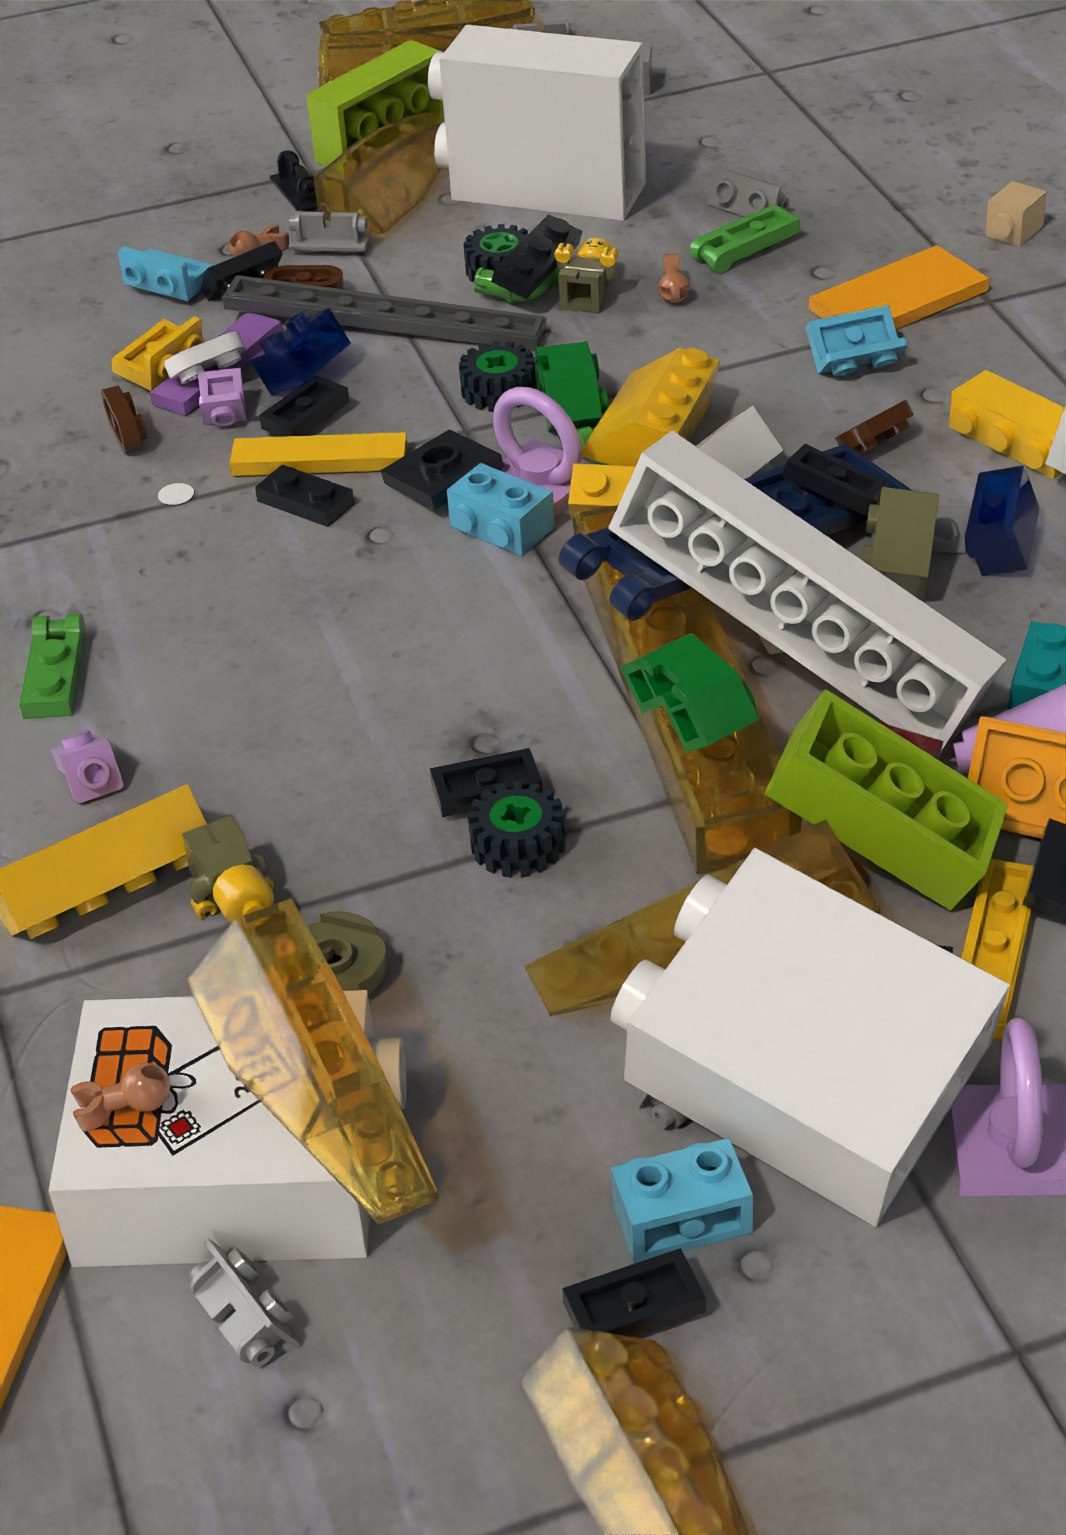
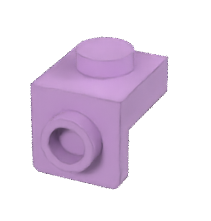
M233 368L198 372L200 388L199 406L204 425L228 426L237 421H246L241 369Z
M90 730L78 731L61 738L62 746L51 749L55 765L58 770L65 774L75 802L83 803L122 789L123 781L110 742L99 733L92 735Z

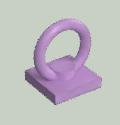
M515 387L500 396L493 412L495 436L507 457L503 460L504 468L500 471L553 491L555 520L569 508L568 500L573 463H594L581 458V443L578 432L568 414L554 399L533 388ZM519 405H526L542 413L556 429L561 439L563 450L534 438L520 446L511 426V413L513 409Z
M1013 1018L1005 1026L1002 1037L1000 1085H965L949 1110L959 1196L1066 1195V1084H1042L1040 1056L1034 1029L1026 1019Z

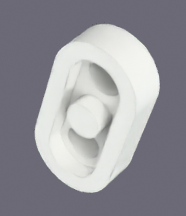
M234 331L186 349L170 357L163 365L171 380L180 379L182 384H186L198 379V372H204L206 368L217 364L219 369H224L239 362L242 359L239 353L246 347L238 331Z

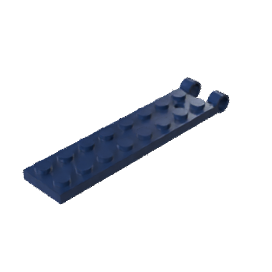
M847 444L823 451L887 481L886 487L912 490ZM785 465L744 479L826 536L868 520V513L862 515L858 512L846 511L831 499L818 493H810L800 489L796 483L782 477ZM608 527L587 535L583 533L574 535L565 543L559 554L558 561L560 566L578 580L590 578L597 572L601 564L606 561L609 566L625 575L613 588L609 602L613 608L630 621L643 617L650 610L654 602L692 588L609 530Z

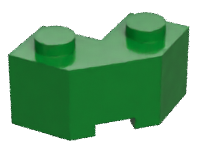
M588 341L537 347L535 365L539 391L550 396L565 410L576 429L597 426L602 418V413H605L608 409L606 387H598V358L596 353L591 354ZM546 418L547 431H556L551 422Z
M692 633L620 667L641 713L644 714L663 706L685 753L708 746L760 720L754 708L755 699L748 685L741 680L737 670Z

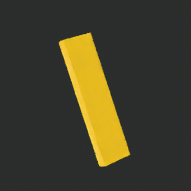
M407 432L234 438L229 463L231 476L270 475L281 465L292 467L308 474L380 471L407 455Z
M991 859L986 874L979 882L961 959L1010 984L993 1036L994 1039L1002 1040L1004 1028L1008 1023L1032 913V908L1022 905L1033 866Z

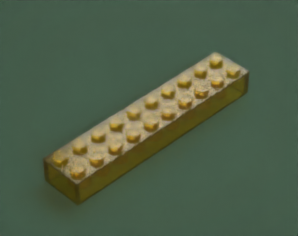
M618 505L573 513L574 535L579 533L587 535L609 527ZM607 561L603 562L597 572L584 580V583L696 874L739 867L754 847L766 854L776 852L801 853L802 817L765 795L780 757L756 703L754 708L760 720L708 746L685 753L664 707L661 706L642 714L620 669L621 666L692 633L737 670L741 680L746 683L710 600L694 588L654 602L650 610L643 617L630 621L613 608L609 602L613 588L625 575L609 566Z

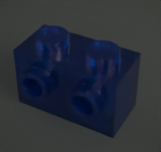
M330 307L309 316L306 311L294 315L284 323L287 329L283 333L281 331L275 332L259 343L262 350L249 361L271 396L303 385L351 344Z
M1024 465L980 472L978 474L965 533V547L969 558H975L982 576L1000 573L1009 574L1015 571L1028 570L1040 507Z

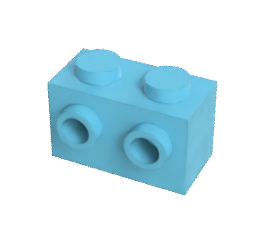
M479 463L447 489L450 527L520 556L525 555L555 529L553 491L485 464Z
M729 1138L710 1143H696L682 1150L650 1158H636L626 1164L611 1167L612 1205L633 1263H638L679 1248L685 1251L753 1233V1193Z

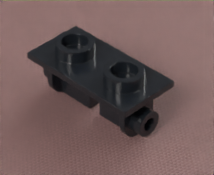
M287 150L282 151L278 155V174L271 175L269 178L296 211L313 210L321 204L331 202L329 195L320 186L319 180L310 174L305 167L300 165L299 157L295 152Z

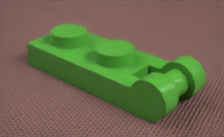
M773 204L696 238L691 244L690 255L700 263L707 262L708 267L716 273L723 274L730 269L733 262L750 257L755 252L771 245L779 244L783 240L800 233V218Z
M82 613L67 614L65 619L51 620L49 615L34 616L32 619L33 636L19 703L23 719L72 716L85 640Z

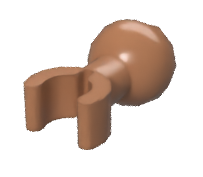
M277 224L267 226L264 229V233L257 235L248 231H239L229 240L228 248L235 257L272 241L276 242L280 250H285L289 248V233L279 234V225Z
M679 253L663 254L664 273L659 282V294L668 303H680L688 297L690 282L680 272Z
M138 1063L127 1071L122 1082L101 1088L96 1082H80L72 1086L70 1090L79 1107L84 1108L75 1110L73 1116L81 1130L85 1132L100 1127L107 1121L111 1111L130 1106L140 1112L154 1111L163 1105L169 1097L171 1084L168 1074L160 1066L153 1063Z

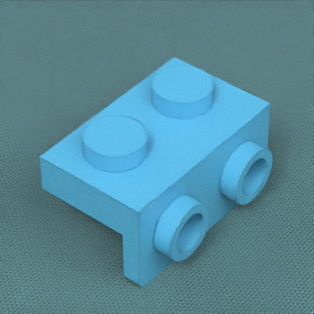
M122 247L118 251L123 283L125 285L185 301L190 300L200 292L206 270L213 266L209 263L151 248L144 252Z
M889 305L809 321L805 326L818 374L832 372L835 377L844 376L858 370V366L871 363L873 368L886 367L896 363L900 354L908 347L906 337L898 338Z

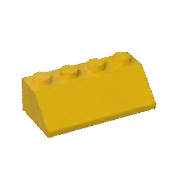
M677 348L630 373L583 446L581 457L608 465L636 466L642 452L672 430L687 441H690L710 405L720 359L710 357L700 349Z
M183 785L0 868V920L11 936L26 930L29 938L32 939L60 926L56 917L60 913L75 907L79 916L84 915L109 903L105 893L124 884L129 894L156 881L157 878L153 870L171 862L175 871H178L188 866L182 833L207 825L189 785Z

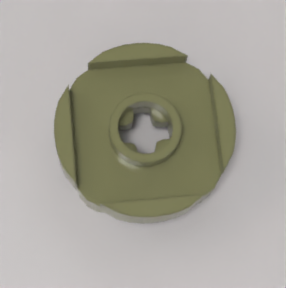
M340 911L320 914L321 922L312 923L304 927L302 920L292 925L280 938L275 949V960L282 993L367 990L369 995L381 984L388 969L386 946L384 940L378 936L377 927L367 918L354 913ZM333 955L341 956V960L336 963L325 964L321 962L323 960H330Z

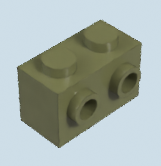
M882 487L880 504H870L866 532L875 533L873 546L864 545L862 561L919 600H924L939 494Z

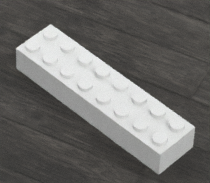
M673 430L642 452L608 527L616 535L886 724L943 741L941 753L963 730L1007 660Z

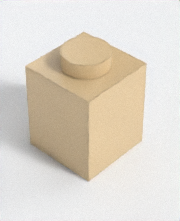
M1011 181L988 200L985 236L1019 247L1022 246L1044 226L1047 191Z

